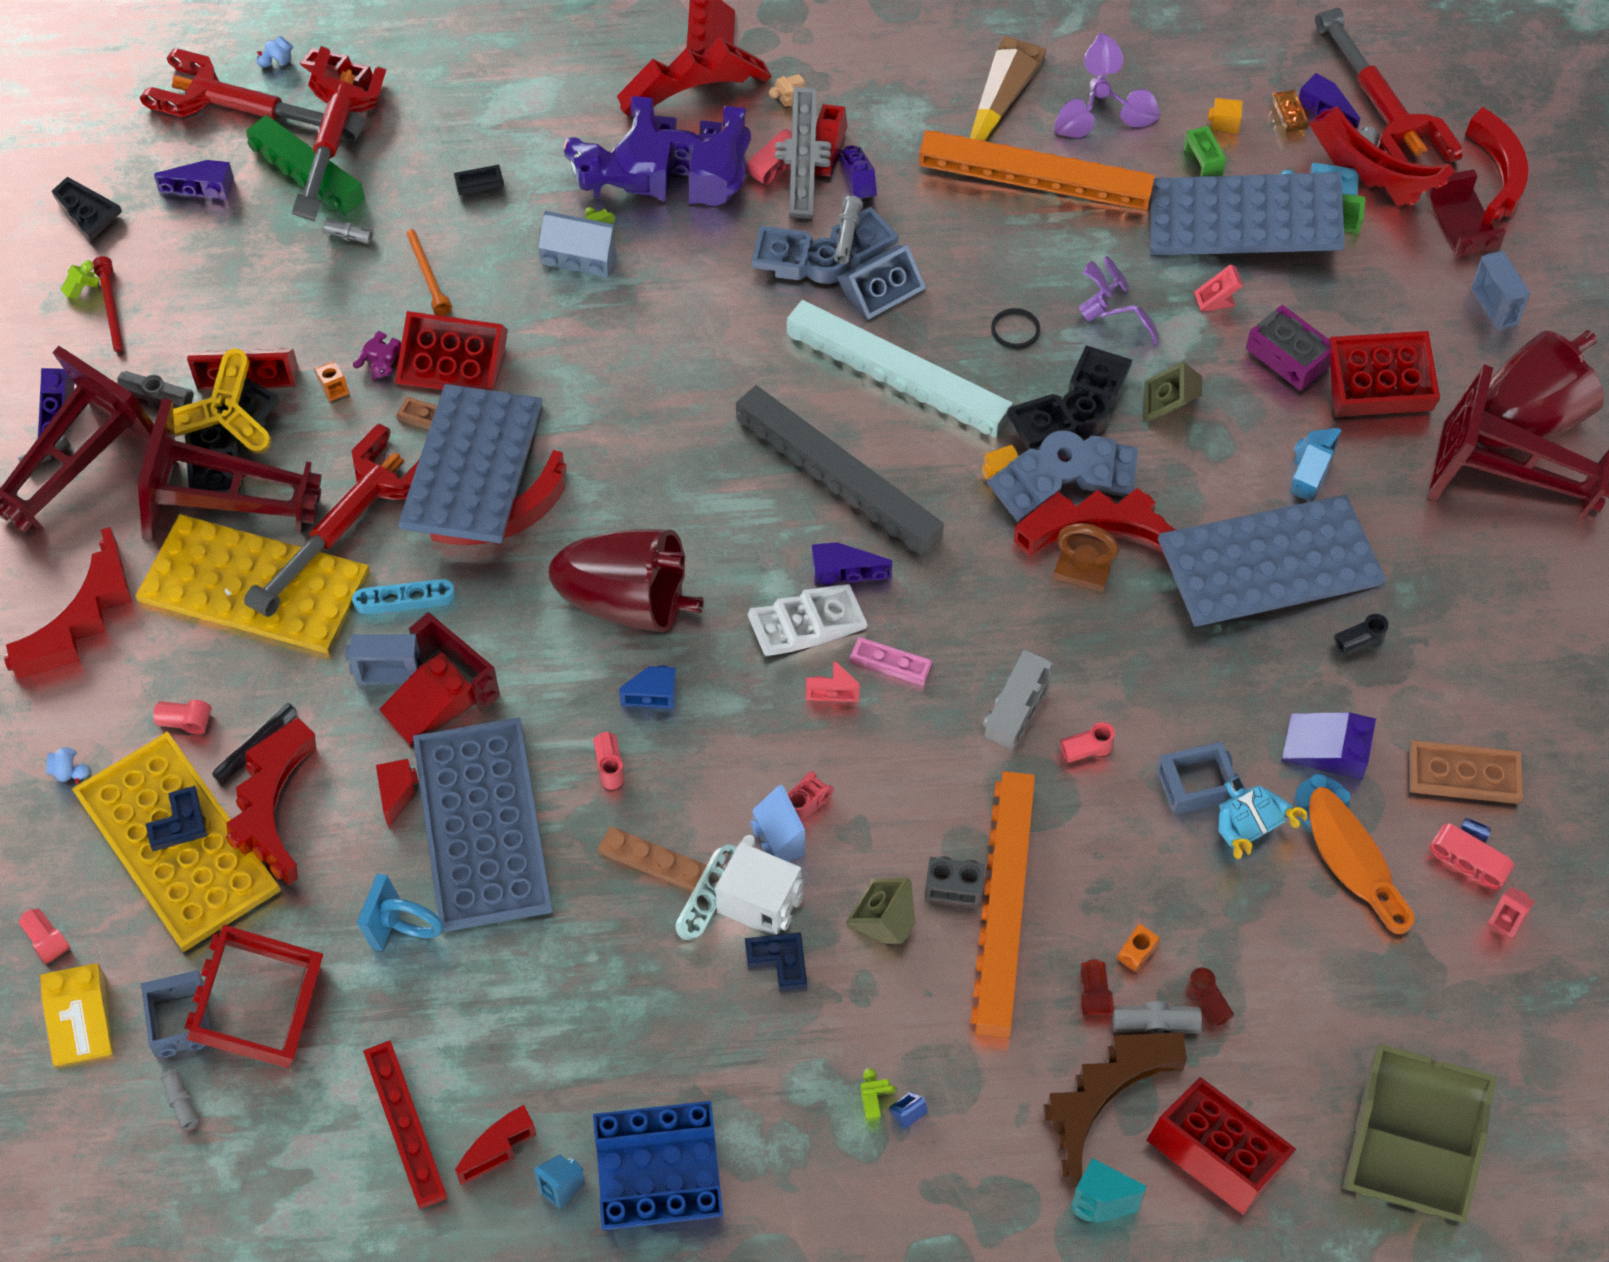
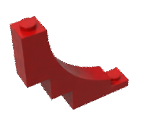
M719 37L702 56L685 48L669 66L652 59L617 95V98L621 104L620 109L622 112L630 116L632 96L652 98L653 107L676 93L698 85L712 82L744 83L750 76L767 82L772 76L764 61Z
M111 527L101 529L103 540L99 541L101 551L92 553L85 581L67 608L54 620L33 634L6 644L8 655L4 656L7 670H13L17 680L80 662L75 640L106 632L102 610L132 602L117 541Z

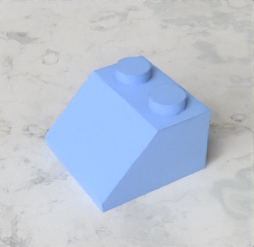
M782 784L777 786L752 809L753 821H750V826L754 836H760L763 842L761 844L763 852L790 862L805 856V829Z

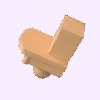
M799 74L787 78L781 76V78L776 79L775 87L769 90V96L773 99L778 98L784 107H792L794 87L804 88L805 81Z

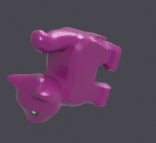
M377 331L373 338L363 345L357 360L353 362V367L356 369L362 367L365 360L371 362L370 369L373 381L377 378L391 375V365L399 357L401 341L392 338L388 344L382 341L387 335L380 331Z

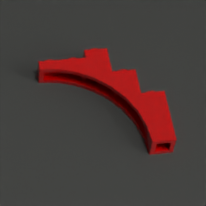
M1338 106L1322 111L1309 123L1335 166L1355 168L1367 188L1385 186L1397 207L1405 204L1408 206L1415 204L1420 200L1422 193L1432 187L1438 189L1447 184L1448 178L1455 172L1451 164L1439 166L1418 165L1389 155L1361 135L1347 120Z
M1139 488L1133 490L1118 504H1115L1109 496L1104 495L1097 489L1077 507L1070 498L1056 492L1015 526L1013 540L1032 556L1047 545L1057 542L1058 534L1064 527L1070 524L1084 523L1102 528L1109 534L1133 537L1161 548L1158 541L1160 533L1175 531V529L1161 515L1154 513L1156 502L1149 494L1142 492Z
M299 717L246 751L247 764L245 767L252 777L236 787V804L242 812L226 823V839L233 849L238 848L245 856L253 851L260 861L265 860L277 879L282 878L288 885L298 880L297 864L284 849L276 832L274 822L275 808L279 793L289 775L302 760L316 750L315 733Z

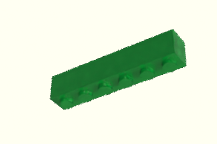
M267 115L246 130L247 143L252 151L259 152L270 164L274 163L285 175L293 177L300 186L304 187L306 185L315 157L312 147ZM329 160L317 198L326 201L333 210L337 209L343 215H346L365 200L362 183Z

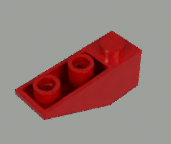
M822 105L816 124L815 141L831 143V149L828 150L831 152V157L828 158L830 159V166H815L814 175L831 176L848 127L844 106Z

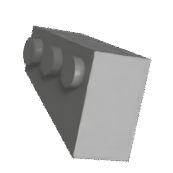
M1023 649L1003 691H1000L996 698L995 707L992 712L988 711L984 718L985 738L1010 750H1014L1048 692L1053 662Z

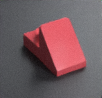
M1230 264L1194 291L1201 311L1229 308L1236 305L1232 294L1243 287L1237 268Z
M834 661L833 678L823 676L806 677V700L859 702L860 684Z

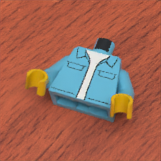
M1239 776L1224 783L1231 798L1219 804L1218 831L1230 847H1234L1233 855L1237 859L1242 857V850L1247 855H1250L1252 850L1251 841L1286 822V817L1290 818V825L1294 828L1300 825V821L1295 817H1300L1304 821L1307 819L1305 809L1301 807L1293 808L1284 799L1270 790L1262 788L1260 785L1245 789Z

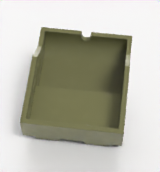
M1378 1043L1370 1064L1354 1129V1132H1356L1342 1189L1439 1218L1466 1224L1488 1134L1490 1106L1497 1076L1448 1062H1436L1430 1057Z

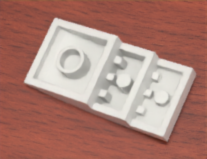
M850 584L806 589L802 591L800 596L776 599L773 606L750 608L747 614L764 656L788 653L817 646L866 629L868 626Z

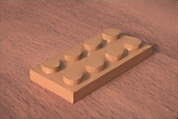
M1412 740L1410 743V792L1520 804L1523 799L1521 751Z

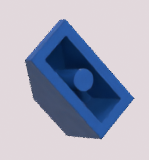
M659 665L657 667L649 666L620 687L621 706L674 709L677 684L676 668Z

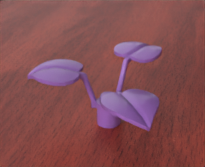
M1099 33L1085 54L1084 63L1086 69L1091 74L1098 76L1090 82L1091 93L1089 94L1088 106L1086 107L1082 99H1073L1067 102L1056 118L1054 132L1058 135L1072 138H1080L1087 135L1094 125V116L1089 112L1092 109L1094 98L1103 99L1108 95L1125 105L1120 111V118L1131 127H1145L1159 119L1160 112L1157 101L1148 90L1137 89L1132 91L1128 95L1127 101L1111 91V85L1105 78L1107 73L1115 74L1120 71L1123 64V54L1118 44L1108 35Z
M1108 256L1104 257L1105 265L1114 277V283L1109 286L1094 261L1089 262L1085 266L1083 274L1092 278L1101 290L1095 296L1079 305L1086 320L1090 322L1100 315L1102 318L1113 314L1134 311L1150 332L1154 348L1157 347L1158 333L1156 327L1141 307L1138 308L1136 305L1106 311L1109 305L1104 297L1106 295L1109 298L1112 297L1111 290L1118 284L1125 292L1129 289L1126 278Z

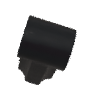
M1370 614L1364 622L1335 634L1336 647L1340 654L1347 656L1368 646H1379L1385 639L1389 623L1381 614ZM1371 629H1377L1379 632H1374Z

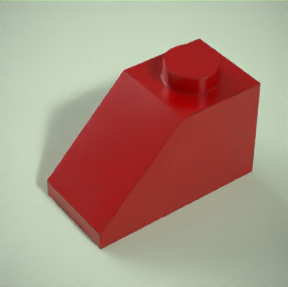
M408 759L376 765L382 808L387 825L394 823L416 795L414 785L419 784L417 770L410 767Z

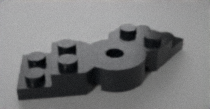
M1086 345L1070 379L1068 393L1063 399L1061 396L1050 394L1009 407L1007 409V416L1027 449L1039 447L1048 435L1056 431H1070L1078 436H1092L1102 432L1108 424L1111 408L1116 406L1121 395L1124 382L1132 366V359Z
M246 377L238 405L264 427L266 425L264 418L280 403L279 396ZM225 400L222 406H217L216 408L220 414H222L223 410H228ZM221 424L185 434V442L187 444L239 457L238 449L241 442ZM187 463L189 488L217 492H228L230 490L233 480L231 473ZM242 478V480H241L240 487H239V491H238V493L241 494V495H243V492H242L243 478Z

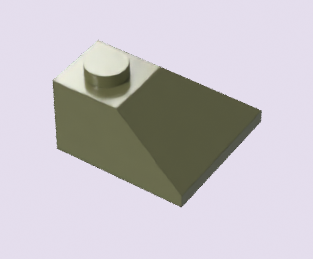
M1182 362L1146 380L1144 385V421L1149 422L1201 397L1202 376L1185 362Z
M872 878L845 923L884 944H902L909 936L910 929L915 923L911 880L909 878Z

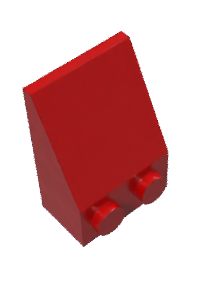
M441 652L421 665L379 710L409 747H412L414 745V735L432 733L474 706L476 701L473 687Z

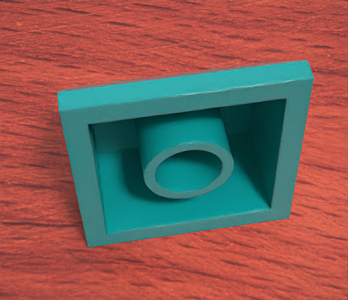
M1092 1158L1076 1188L1071 1209L1075 1211L1079 1218L1085 1221L1092 1220L1096 1223L1137 1213L1147 1186Z

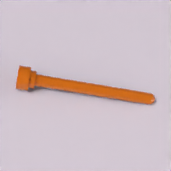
M409 229L406 234L432 294L431 307L433 312L439 316L447 315L452 310L451 302L447 296L441 293L415 230Z

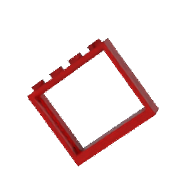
M223 924L220 933L213 934L209 949L214 952L211 960H205L201 976L206 978L203 986H197L192 1002L198 1004L195 1013L189 1012L184 1026V1029L189 1030L186 1040L289 1068L295 1056L323 953ZM225 945L305 968L282 1050L200 1027Z

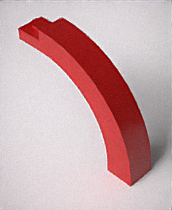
M1482 106L1471 118L1465 136L1478 143L1490 154L1501 173L1502 190L1487 206L1481 221L1490 227L1496 219L1499 221L1503 216L1510 218L1515 212L1526 187L1529 169L1526 153L1515 133L1499 117Z
M553 450L539 478L528 490L515 498L503 539L522 532L535 524L559 500L565 489L563 477L567 467L566 463H564L563 452ZM430 533L431 541L444 544L477 545L490 543Z

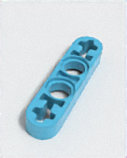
M439 579L362 588L353 594L352 601L358 613L368 615L445 606L453 602L455 591L453 584L449 580ZM441 590H446L445 595H440ZM415 591L424 593L423 597L418 600L411 599L410 595ZM428 591H432V597H429ZM389 594L398 596L397 600L392 603L385 602L384 598ZM376 597H379L380 603H376ZM363 599H368L367 604H362Z

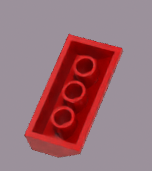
M690 0L686 48L702 56L719 37L734 44L735 10L722 0Z
M294 349L242 350L249 359V367L246 374L248 379L264 388L296 387L298 363ZM227 351L193 352L187 356L197 390L214 389L222 357Z

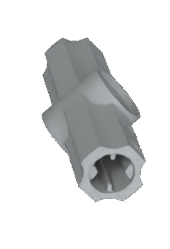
M121 371L117 377V384L133 393L135 397L145 399L152 407H160L162 398L173 400V408L191 404L194 394L192 390L166 383L158 375L142 376L129 371Z
M1151 1001L1143 1006H1113L1112 1009L1113 1032L1145 1034H1200L1202 1015L1200 1007H1174L1162 1001Z

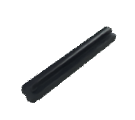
M287 702L212 771L214 779L222 784L247 762L246 751L284 727L297 714L295 707Z

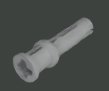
M852 195L842 199L843 210L839 215L841 227L834 260L837 262L839 259L840 264H846L850 260L854 230L860 223L858 215L859 210L863 207L862 200Z

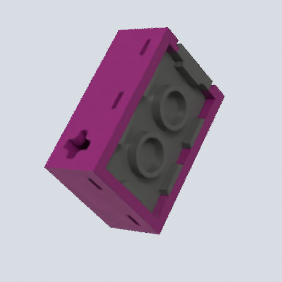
M1283 304L1249 332L1246 350L1300 391L1331 367L1330 339Z

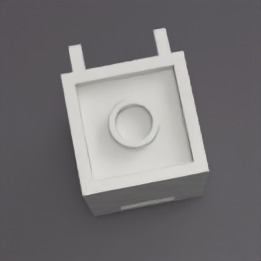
M746 835L736 848L715 887L717 913L765 934L779 935L782 930L786 931L792 919L790 914L794 907L798 908L804 896V892L801 891L804 880L801 879V867L754 848V836Z

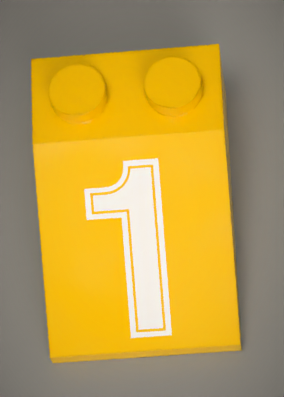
M94 963L40 974L42 1004L54 1067L113 1055L106 976L99 964Z

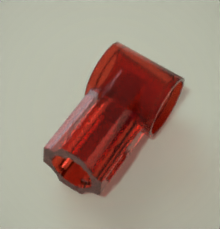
M1092 959L1081 963L1080 971L1083 987L1081 1006L1083 1017H1112L1114 1010L1112 991L1108 989L1105 962L1099 959Z
M1200 967L1191 973L1186 984V993L1190 999L1196 1001L1212 1028L1219 1027L1233 1018L1234 1013L1215 984L1216 978L1214 973L1207 968ZM1195 981L1203 982L1207 988L1198 987Z

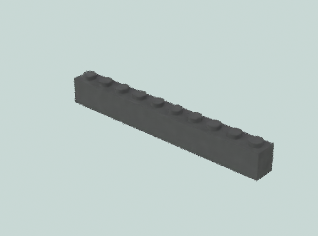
M755 385L736 402V417L741 424L749 426L760 438L766 439L773 444L777 451L788 455L796 465L804 467L816 480H821L828 485L832 492L840 494L847 499L852 507L859 508L871 521L883 526L891 536L902 540L910 550L916 551L923 556L943 538L944 523L759 386Z

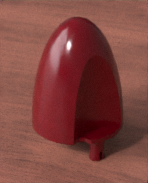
M1586 330L1573 341H1569L1552 331H1542L1513 354L1491 378L1484 411L1544 439L1555 437L1600 411L1604 404L1603 389L1596 372L1585 362L1582 352L1597 343L1595 334L1592 333L1589 336L1591 330ZM1478 435L1477 443L1484 447L1496 450L1517 449L1486 436Z
M628 529L596 534L566 546L556 554L549 565L550 582L561 597L578 609L615 624L648 631L666 632L673 625L680 611L702 613L703 611L699 609L704 607L703 597L682 596V582L685 579V553L680 537L674 530Z

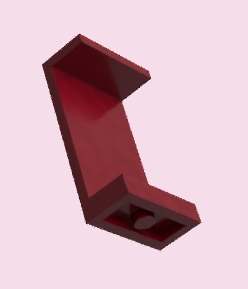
M1474 169L1453 173L1448 178L1447 184L1438 189L1432 187L1425 193L1456 256L1500 248L1506 233L1504 228L1494 230L1492 224L1489 227L1481 222L1485 210L1474 191L1478 177Z
M429 612L409 628L410 634H416L422 662L439 649L473 678L471 683L476 706L479 711L496 702L500 692L493 665Z

